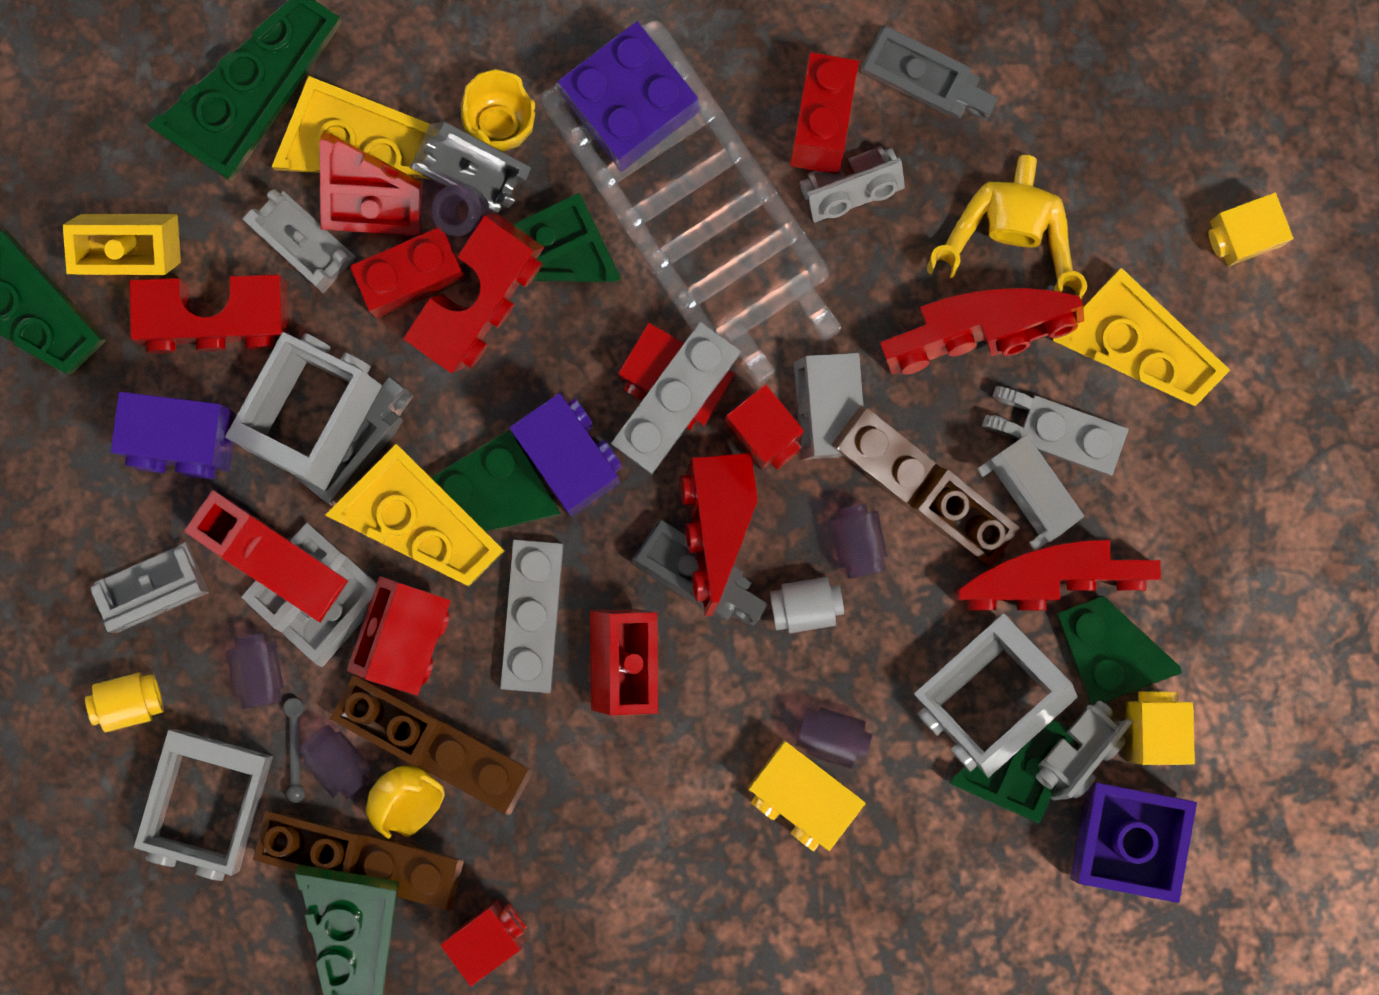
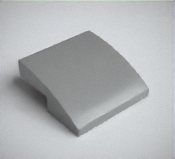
M306 523L293 537L291 542L348 580V583L321 623L257 581L249 587L241 598L274 629L282 632L316 665L323 667L365 619L377 582L313 526Z

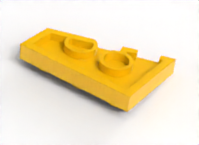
M308 76L272 168L274 171L320 173L319 140L322 133H330L413 178L429 179L410 169V166L430 124Z
M1122 268L1083 307L1084 322L1079 323L1077 329L1070 334L1052 339V341L1193 406H1196L1230 371L1226 365Z
M397 444L325 514V516L467 586H470L505 551Z

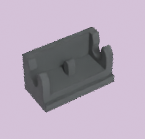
M446 122L430 124L411 163L410 169L498 213L500 208H509L514 203L515 198L511 196V193L518 182L522 183L527 179L531 167Z

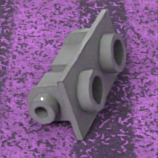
M881 146L848 158V163L853 173L845 176L841 166L839 175L819 171L807 173V179L799 181V185L805 200H809L813 223L826 218L840 217L852 208L873 200L881 201L887 199L895 192L905 189L902 161L900 157H896L893 148L889 147L883 150Z
M1097 701L1094 706H1086L1084 711L1067 730V733L1079 744L1077 749L1075 750L1064 739H1060L1038 765L1040 772L1036 775L1038 781L1049 789H1052L1055 785L1058 787L1051 796L1053 801L1072 797L1075 799L1079 798L1091 787L1096 779L1092 772L1103 759L1105 761L1110 760L1124 746L1126 739L1122 735L1133 723L1130 719L1113 722L1110 719L1113 711L1101 701Z

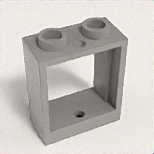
M283 332L225 438L244 450L325 491L382 385L367 374L371 366L345 352L342 358L338 359L328 354L331 348L329 345L309 334L304 333L301 340ZM306 363L349 383L309 457L267 436Z
M1004 613L914 693L923 708L917 715L936 736L945 731L956 743L950 749L956 758L970 772L978 766L988 778L1077 698L1073 684ZM1005 650L1041 687L1047 696L984 752L941 706Z
M180 729L168 730L134 848L146 851L145 859L159 865L175 867L177 860L195 865L194 874L208 879L223 881L225 874L232 876L240 872L273 756ZM183 756L250 774L227 855L159 836Z

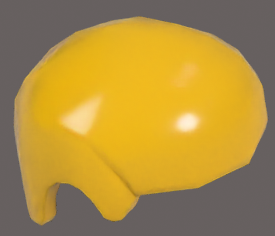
M494 69L478 73L465 86L460 109L461 121L467 134L503 152L520 146L532 133L535 119V101L525 91L522 79L519 76Z
M413 765L397 767L382 775L370 790L365 808L366 815L373 828L387 839L392 836L389 830L398 832L404 837H410L427 824L438 811L445 796L444 787L420 767Z

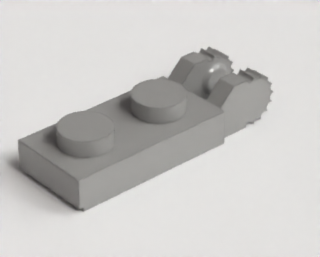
M1002 386L995 387L992 397L997 399L998 402L1028 412L1022 427L996 415H986L982 424L983 427L1017 441L1028 435L1041 453L1105 476H1113L1129 430L1128 428L1038 396L1031 398Z

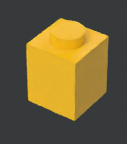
M1276 192L1219 213L1210 221L1213 229H1210L1208 232L1215 254L1219 258L1224 256L1228 267L1280 248L1294 239Z

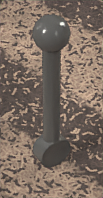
M290 698L284 704V712L289 716L290 785L287 787L285 794L292 803H298L305 797V789L300 784L299 717L304 713L305 706L297 698Z

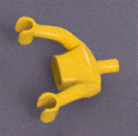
M1030 155L1018 157L1014 183L987 182L977 191L957 221L946 244L938 246L933 250L927 264V272L932 275L936 261L947 262L951 268L949 278H953L960 264L961 251L987 212L990 223V238L1008 245L1028 248L1037 247L1040 245L1043 232L1048 226L1049 246L1057 277V283L1053 291L1062 292L1063 286H1069L1075 290L1076 296H1080V299H1082L1087 289L1085 277L1079 272L1073 271L1068 239V225L1062 199L1058 195L1033 187L1037 159Z

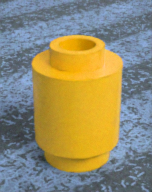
M141 672L96 683L92 685L93 695L85 696L86 709L91 724H100L105 733L152 721L153 715L164 712L160 689L154 674L142 676Z

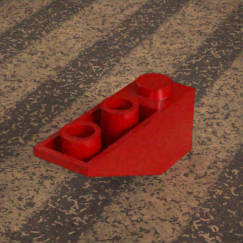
M751 453L692 458L685 475L680 476L682 505H690L692 523L686 524L687 548L689 553H696L698 571H693L692 574L693 594L696 602L703 601L704 616H712L720 602L758 502Z
M214 490L211 491L184 531L212 552L320 623L348 583V580Z

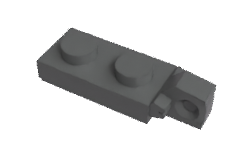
M884 25L860 73L947 116L950 114L959 119L965 111L988 121L998 100V97L977 87L981 78L971 73V67Z
M391 377L385 381L325 491L297 476L295 477L333 507L357 483L396 434V429L399 428L403 421L399 416L411 401L413 395Z
M658 520L631 564L704 610L703 601H695L692 587L693 571H698L696 553L688 552L685 534L664 521ZM733 565L713 616L716 617L717 615L719 618L728 621L732 615L754 627L768 604L747 591L751 582L742 576V570Z

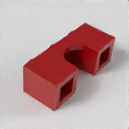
M499 214L485 215L457 256L472 267L478 275L480 281L478 299L471 307H464L454 303L443 294L430 298L403 339L451 374L463 369L465 365L470 369L473 368L487 349L488 344L482 340L491 326L494 325L496 328H499L512 312L515 304L510 301V298L518 286L521 284L526 288L539 272L543 263L537 258L544 249V246Z
M281 275L230 276L229 301L221 312L210 317H199L193 313L189 303V285L180 278L129 280L131 340L141 346H146L147 353H175L176 345L196 344V351L218 352L225 351L226 343L245 342V348L249 350L274 349L276 341L279 340L283 332L289 335L287 281Z

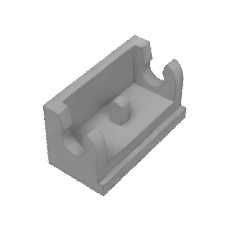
M276 189L271 190L267 194L268 202L259 211L251 209L244 216L243 220L321 293H324L356 257L327 230H321V225L284 191L279 193Z
M859 353L805 356L794 362L798 421L805 431L800 439L802 460L845 457L831 445L860 405L864 406Z
M1025 435L977 469L982 477L994 470L1039 534L1029 542L1034 551L1038 550L1048 541L1051 542L1084 517V514L1028 435Z
M187 542L119 573L94 582L95 585L91 586L93 597L105 622L106 630L113 633L124 631L209 593Z

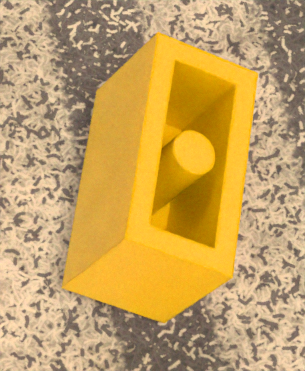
M80 214L63 224L67 274L166 275L181 263L178 214Z
M1140 691L1138 692V701H1125V720L1130 719L1133 722L1125 732L1127 762L1141 765L1195 764L1193 702L1178 701V692Z
M785 740L781 742L748 786V789L755 794L750 803L773 821L781 814L792 822L795 827L790 834L813 852L819 844L830 851L866 804V802Z

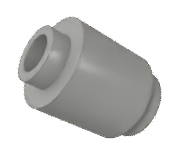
M828 577L781 584L780 590L769 591L776 631L788 629L789 633L832 627L836 626L835 616L844 614L840 585L830 586Z

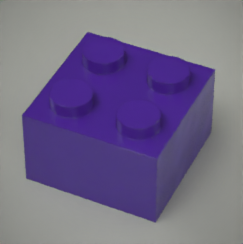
M638 21L557 81L562 98L621 172L699 113V98Z
M119 392L111 453L124 457V466L134 467L135 470L165 473L166 465L176 466L175 472L183 473L185 476L215 479L216 471L230 472L234 443L225 438L237 413L221 404Z
M559 393L509 427L571 517L620 484L616 474L617 471L622 469L620 461L605 440L598 444H595L588 431L594 428L576 398L567 403L561 393Z
M1094 782L1085 792L1070 879L1082 885L1179 903L1197 802Z

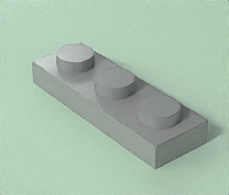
M700 322L612 441L611 445L652 475L740 356L741 351Z
M513 540L501 689L551 693L564 544Z

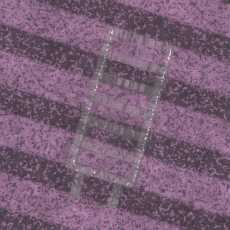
M655 20L643 28L699 98V113L621 172L614 163L607 167L590 143L595 138L584 124L581 126L577 124L563 103L565 100L561 96L558 83L541 94L540 103L692 331L702 322L741 351L739 358L756 385L759 386L774 376L773 372L775 370L748 333L749 330L796 300L823 343L840 332L841 325L814 289V287L828 278L829 269L665 25ZM708 124L723 146V149L633 207L618 185V182ZM735 164L751 189L660 248L644 223ZM763 205L778 229L687 288L672 263ZM790 245L806 270L715 329L699 304Z

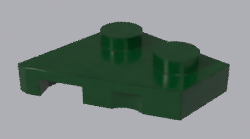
M580 192L513 224L544 246V249L537 258L543 264L532 281L616 282L621 279Z
M1104 596L1055 613L1089 705L1094 706L1097 701L1105 703L1182 673L1181 667Z
M1052 720L989 778L978 766L971 772L964 766L952 776L949 784L1040 824L1056 785L1049 789L1036 778V775L1040 772L1038 765L1060 739H1064L1073 747L1075 740L1067 733L1070 727ZM994 741L990 746H988V747L984 750V752H985L988 748H990L996 741Z

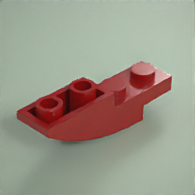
M1013 288L971 292L920 306L924 326L882 341L880 345L891 375L902 372L905 375L913 374L926 368L932 359L945 354L951 357L963 355L973 350L977 346L976 342L985 340L991 357L1000 353L1003 356L1021 353L1029 348L1030 342L1047 335L1050 338H1059L1076 330L1078 324L1084 322V309L1080 296L1051 290Z
M1110 540L1080 541L1054 545L1022 554L976 575L954 591V601H967V610L972 611L997 610V601H1017V611H1047V601L1060 600V581H1066V591H1097V582H1116V591H1147V582L1161 580V560H1110Z

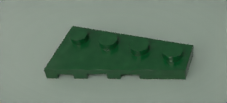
M315 0L286 1L252 31V36L234 52L231 50L216 63L218 66L198 84L195 85L193 83L179 96L180 99L162 115L159 113L147 126L232 183L342 24L341 17Z

